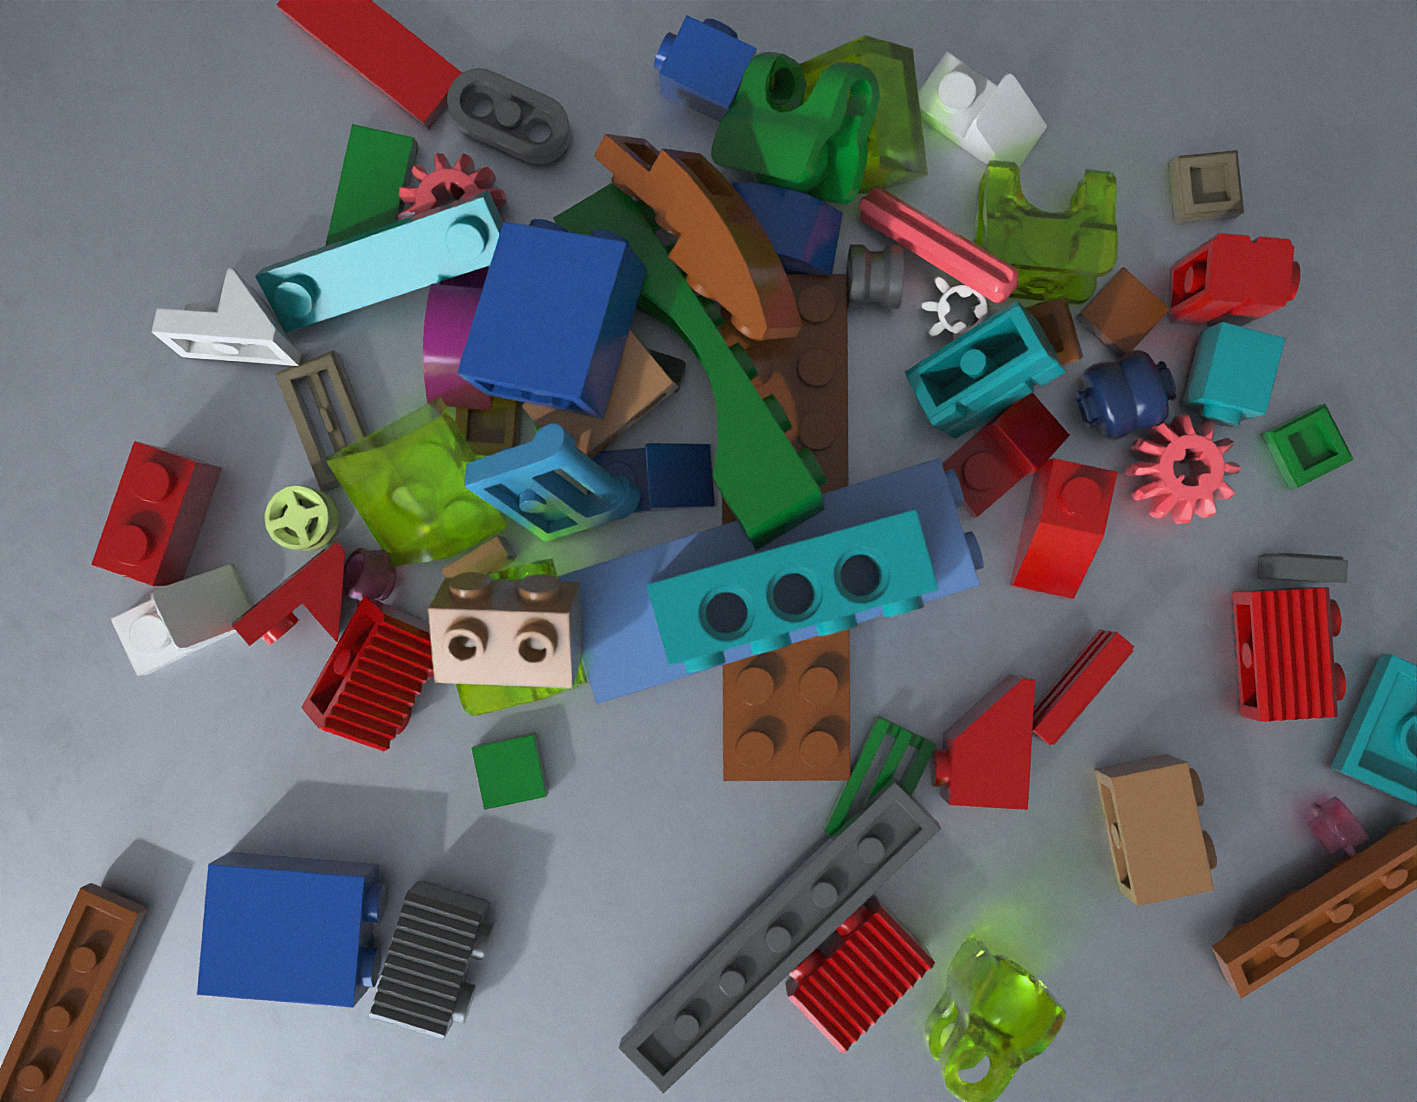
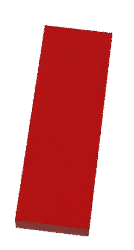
M280 0L276 4L284 15L427 129L447 106L449 88L462 72L372 0Z

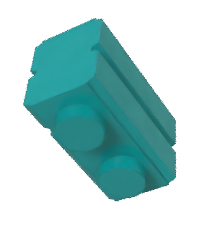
M1016 300L905 371V374L931 424L942 432L944 431L950 437L957 439L1034 392L1035 385L1044 386L1065 373L1066 370L1038 320Z

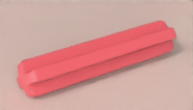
M881 187L872 188L867 196L861 198L858 208L861 210L860 218L863 222L995 303H1003L1010 294L1016 291L1019 285L1017 279L1019 272L1014 266Z

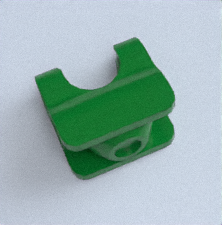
M763 52L756 55L749 61L743 74L736 100L722 118L716 131L711 148L713 162L726 169L750 173L757 183L784 187L808 194L821 201L847 205L858 194L865 173L868 136L880 99L879 83L872 70L862 64L836 62L821 72L810 97L803 103L806 80L801 65L783 53ZM773 76H774V77H775V86H774V91H773V93L771 94V93H770V85H771V80H772V78H773ZM850 90V98L847 104L848 92Z

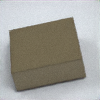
M1238 150L1175 156L1168 162L1174 224L1237 218L1244 213Z

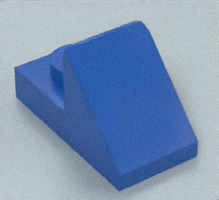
M646 443L645 448L602 451L592 459L611 475L626 477L637 486L641 497L633 513L715 507L710 444ZM587 490V495L593 494Z

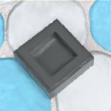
M1294 553L1263 554V557H1258L1257 578L1318 583H1347L1348 560H1343V557Z

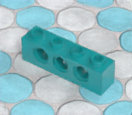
M916 509L646 585L668 664L670 666L684 662L687 673L724 664L726 659L723 650L750 643L753 655L786 647L792 644L789 632L816 625L819 636L856 627L858 622L855 613L881 606L885 618L918 610L924 607L921 595L939 590ZM854 555L867 558L873 564L876 571L874 585L868 592L862 595L851 594L844 588L841 582V568L845 561ZM790 573L798 574L805 578L811 588L809 604L802 611L792 614L781 611L773 598V590L777 581ZM722 592H732L739 595L746 605V618L743 624L736 630L729 632L715 629L709 623L706 615L709 601L715 595Z

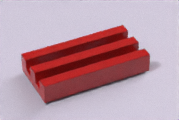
M1099 629L1034 706L1032 736L1050 746L1052 744L1055 745L1134 652L1132 650L1134 646L1118 632Z

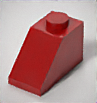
M1052 458L1034 473L1010 586L1069 599L1075 598L1104 537L1118 472Z
M1009 674L943 733L942 749L934 748L931 757L932 787H940V796L949 805L1028 810L1035 679L1023 675Z

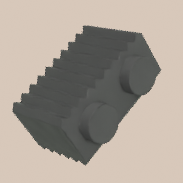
M417 881L407 891L404 898V904L400 911V917L396 924V930L392 937V943L369 1017L440 1039L446 1037L454 1021L464 1024L476 990V985L466 982L472 959L484 961L495 927L494 923L484 921L489 902L484 899H477L474 896L464 895L461 892H453L450 889L441 888L437 885H430L425 881Z

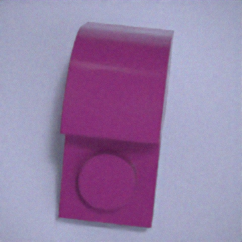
M489 266L441 281L439 284H431L423 332V372L428 405L491 411L494 396L482 393L457 374Z

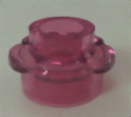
M358 548L354 550L344 564L342 595L357 600V607L364 595L381 602L386 600L392 593L397 579V571L391 565L390 554L384 549L370 551Z
M1335 796L1321 806L1316 802L1311 804V811L1315 818L1306 824L1322 847L1330 855L1341 850L1351 858L1356 856L1357 853L1354 848L1368 840L1369 837L1353 813Z

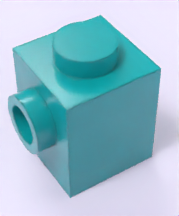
M1220 322L1200 332L1182 405L1202 410L1200 419L1203 421L1210 420L1215 422L1216 425L1239 427L1241 421L1266 414L1285 338L1226 322Z

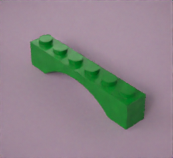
M610 183L553 217L556 224L561 225L570 233L589 236L591 230L603 229L625 237L629 241L631 249L647 267L636 309L655 318L680 338L703 366L711 382L717 406L718 445L713 478L728 507L757 551L825 510L819 487L827 483V479L811 451L805 447L796 452L784 434L792 429V425L775 396L770 394L762 399L753 386L751 380L758 377V373L743 346L737 342L728 347L718 329L725 326V322L713 300L701 294L695 296L686 282L688 274L668 257L675 243L673 242L664 247L655 234L656 231L662 228L654 219L655 211L643 200L633 199L631 196L620 191L613 183Z

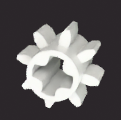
M939 276L934 279L936 286L942 292L938 301H925L921 303V308L927 311H937L939 321L934 323L928 331L931 337L938 335L946 328L953 332L952 341L984 322L986 316L991 317L1001 311L996 307L987 306L985 296L959 281V284L949 286ZM956 292L963 298L971 294L975 295L978 302L971 308L973 315L976 317L972 323L966 325L959 319L951 324L946 321L944 316L951 309L946 299L950 294Z

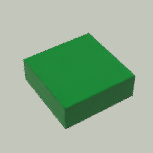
M1326 404L1315 406L1261 433L1289 489L1299 488L1354 460Z
M536 732L477 744L471 747L484 810L544 798L549 794Z

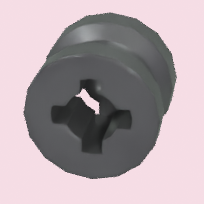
M850 244L846 272L847 308H862L867 302H880L885 309H899L904 284V252L902 245H888L883 251H869L865 245Z

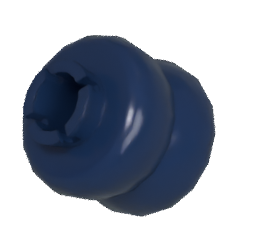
M1141 350L1130 351L1114 362H1100L1089 366L1083 374L1084 389L1075 391L1076 405L1086 428L1089 430L1093 426H1097L1102 436L1109 440L1121 439L1136 428H1152L1163 423L1169 415L1168 401H1173L1177 397L1174 379L1166 363L1159 361L1155 364L1150 355Z

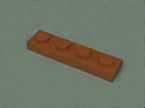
M1417 817L1408 823L1404 822L1392 827L1378 842L1355 856H1349L1338 861L1330 872L1301 890L1287 893L1279 900L1276 906L1249 923L1233 927L1222 940L1211 946L1226 981L1241 999L1417 888Z
M89 883L79 889L0 1067V1102H63L148 910L147 907L93 883Z

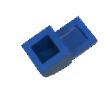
M732 182V186L745 200L765 230L781 260L786 274L832 275L843 212L813 196L792 189L761 183Z

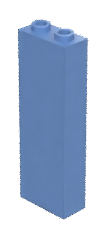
M937 458L821 494L825 510L757 551L738 521H734L557 576L561 582H580L582 659L596 704L712 669L708 668L687 673L684 662L669 666L646 586L650 583L916 509L939 588L937 591L921 595L923 603L979 586L980 583L976 571L984 568L983 557L974 533L972 531L963 532L956 508L964 506V498L954 470L944 471L941 459ZM854 555L847 559L841 568V582L844 588L851 594L862 595L868 592L875 583V568L867 558ZM794 573L781 577L773 590L775 604L785 613L792 614L802 611L811 599V588L807 580ZM719 593L707 605V619L719 631L729 632L736 630L743 624L746 618V605L742 598L735 593ZM881 606L855 613L858 623L884 615ZM816 625L789 632L792 643L818 636ZM750 643L723 650L726 663L718 666L754 656Z

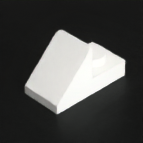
M946 51L919 90L908 109L916 117L1008 180L1012 179L1048 127L1014 75L1007 72L997 86L948 51Z
M228 267L218 310L207 305L194 303L185 305L184 310L157 308L151 330L154 335L181 357L291 366L300 365L302 355L287 333H285L259 294L232 267Z
M228 564L158 588L150 593L151 600L112 618L111 621L137 676L150 674L235 633L236 631L232 627V623L253 605L234 565Z

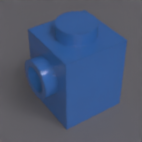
M686 15L677 35L671 32L666 34L655 58L654 68L660 71L661 95L721 122L736 100L743 74L749 61L756 56L757 48L739 40L737 33L732 28L718 20L706 18L703 22H700Z

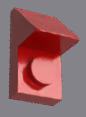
M1032 392L997 414L945 459L942 465L944 471L954 470L963 493V507L975 518L981 515L1024 476L1037 472L1066 441L1070 434Z
M337 541L331 542L232 623V627L249 646L259 638H262L268 645H271L298 623L299 619L292 611L303 604L337 643L345 550Z

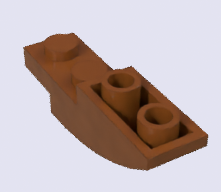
M605 134L593 157L614 174L611 181L620 191L635 199L643 200L657 212L654 217L657 224L667 232L679 237L668 257L688 274L686 277L688 285L702 296L717 300L733 315L731 317L732 324L740 332L752 339L764 341L765 339L796 337L803 325L794 293L781 260L765 230L745 200L724 175L701 153L661 149L659 152L646 139Z

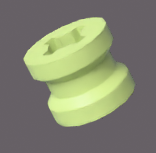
M303 486L286 487L275 493L268 502L264 514L265 526L271 538L282 547L293 550L309 551L327 546L337 536L341 525L340 509L335 500L323 491ZM318 517L317 519H314V523H313V525L310 527V530H311V533H310V532L308 531V526L311 524V520H312L313 518Z

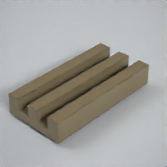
M332 350L304 361L299 366H292L275 373L321 491H330L337 488V485L345 482L350 483L360 479L362 475L384 469L338 352ZM324 369L328 371L362 457V460L356 463L319 371ZM304 377L307 380L341 466V469L333 472L296 380Z

